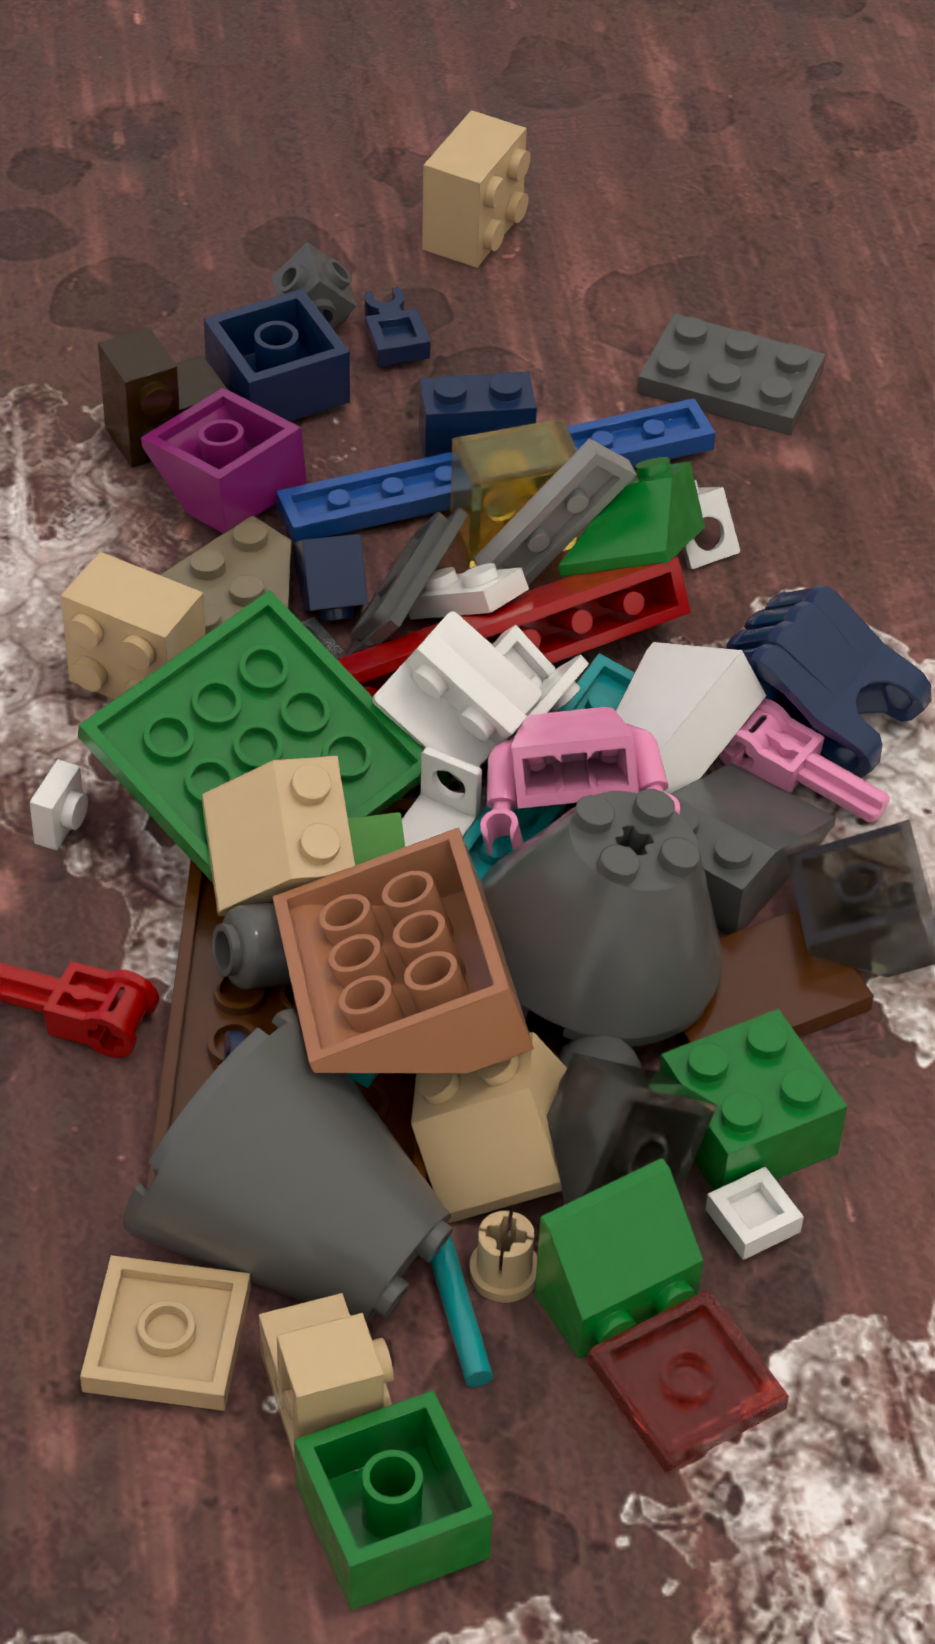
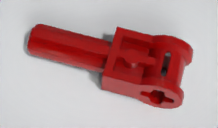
M71 961L63 976L57 978L0 963L1 1002L44 1013L48 1035L88 1045L98 1053L108 1057L123 1058L133 1052L137 1042L136 1030L144 1016L151 1015L159 1004L160 996L153 984L143 976L129 970L118 969L110 972Z

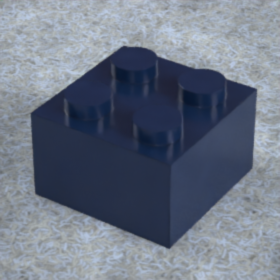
M303 289L203 318L205 359L229 391L288 421L350 403V351Z

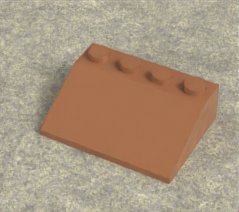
M459 827L272 896L308 1061L314 1073L469 1074L534 1050L482 883Z

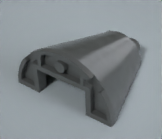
M286 1009L277 1013L271 1022L278 1029L271 1035L266 1034L260 1028L254 1030L218 1066L174 1121L148 1161L153 1165L152 1169L156 1177L149 1190L140 1183L133 1189L124 1212L123 1227L135 1238L215 1269L250 1273L251 1283L302 1303L343 1293L350 1316L363 1313L366 1324H368L376 1313L384 1319L388 1317L403 1299L410 1284L402 1278V1275L418 1256L430 1262L443 1248L454 1228L447 1224L451 1214L348 1073L313 1072L308 1061L298 1011Z

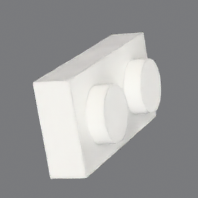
M487 563L460 574H456L454 567H447L432 573L408 614L412 620L445 617L451 611L459 615L491 613L529 590L521 567L497 570L494 563Z

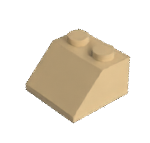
M338 756L273 760L202 794L201 800L218 917L226 916L229 910L240 905L273 902L272 896L355 866Z
M534 1032L529 1033L534 1050L512 1057L503 1063L493 1064L469 1074L416 1073L411 1125L433 1191L451 1214V1218L447 1221L448 1223L568 1189L575 1076Z

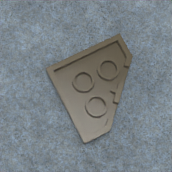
M251 515L160 574V576L203 592L205 631L208 634L268 590H271L290 610V580L293 559L291 540Z

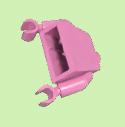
M609 707L528 715L519 726L516 735H512L496 745L488 757L487 807L492 809V811L486 813L480 822L486 852L490 856L493 855L492 844L501 836H510L513 850L523 844L518 818L512 812L517 807L520 809L577 803L584 796L609 791L639 793L644 789H656L664 792L669 786L657 740L649 731L625 723L618 713ZM665 793L674 801V810L680 814V803L677 798L669 793Z

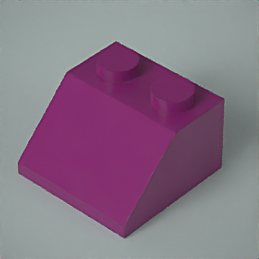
M221 388L141 437L143 449L186 513L223 534L251 515L255 517L277 503V490L307 483L301 427L225 388Z

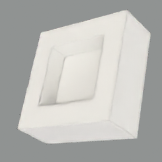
M57 759L30 800L35 844L57 851L71 829H78L82 824L88 808V796L83 794L80 766Z
M766 1167L733 1181L707 1195L705 1210L742 1260L801 1232L804 1216Z

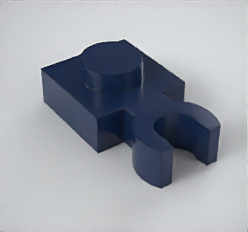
M399 287L392 288V301L387 303L375 300L372 291L365 292L364 295L365 334L378 367L430 359V339L417 308L404 310L405 295Z

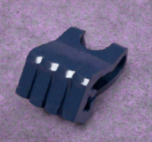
M817 585L813 588L791 592L783 591L775 595L768 601L765 609L757 611L748 618L744 625L745 629L734 634L726 645L727 649L743 651L766 694V699L776 702L785 709L792 719L825 737L820 755L859 778L873 771L880 763L883 746L880 734L859 714L885 713L901 722L911 721L924 711L932 701L931 684L925 674L884 644L835 590L825 585Z

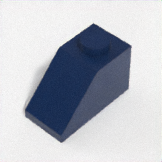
M361 534L306 539L292 544L304 610H319L320 621L355 618L354 606L368 604Z

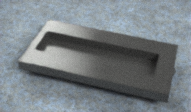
M461 508L457 509L449 518L437 512L414 533L351 631L350 635L356 640L347 655L381 644L400 627L468 517L464 510Z

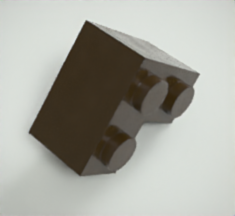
M150 327L98 343L105 429L131 468L152 462L142 447L141 437L221 388L227 389L203 355L174 363Z

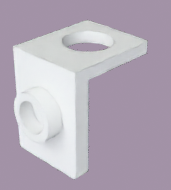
M696 480L695 484L703 518L710 517L714 519L720 527L721 536L718 544L708 551L701 549L694 539L683 548L684 557L689 569H695L740 553L724 488H698Z
M427 746L421 753V794L402 818L405 847L458 827L462 836H465L480 815L481 768ZM444 770L457 776L465 787V793H456L446 788L438 779L437 771Z

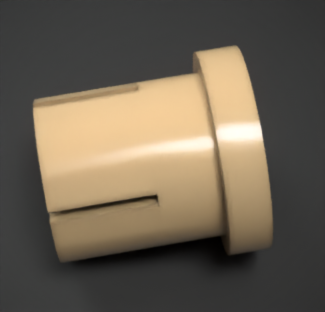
M510 1211L494 1212L482 1221L478 1231V1246L471 1255L469 1265L470 1281L475 1290L483 1297L500 1303L515 1302L525 1298L533 1291L536 1282L537 1255L533 1250L534 1228L525 1216L513 1212L511 1231H509ZM501 1256H503L502 1271H500Z

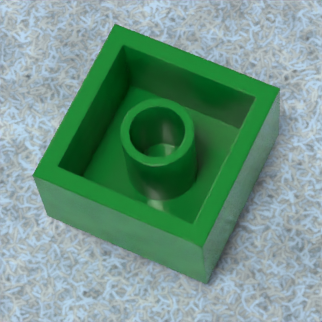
M779 1008L661 1054L656 1104L713 1191L763 1167H766L776 1180L838 1154L847 1105Z
M434 1390L294 1440L295 1484L350 1611L490 1559L493 1513Z

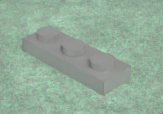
M589 438L474 557L477 565L494 563L497 570L521 567L527 585H529L636 476L630 461Z

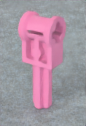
M766 698L763 699L719 754V758L726 766L734 763L789 793L801 783L867 822H877L884 814L890 800L886 792L821 756L825 737L792 719L783 707ZM763 716L767 718L764 722L760 719Z

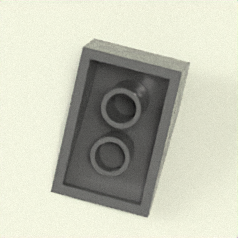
M734 763L671 793L680 803V815L692 828L697 838L718 930L727 935L745 929L835 826L836 817Z

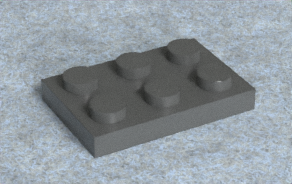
M674 313L638 377L637 393L672 403L695 398L704 412L791 435L823 372L826 354L805 349L799 345L787 344L757 336L747 331H738L712 324L699 318Z

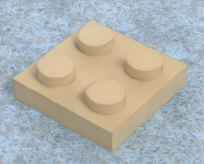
M111 1255L80 1375L82 1392L225 1411L251 1291L250 1273Z

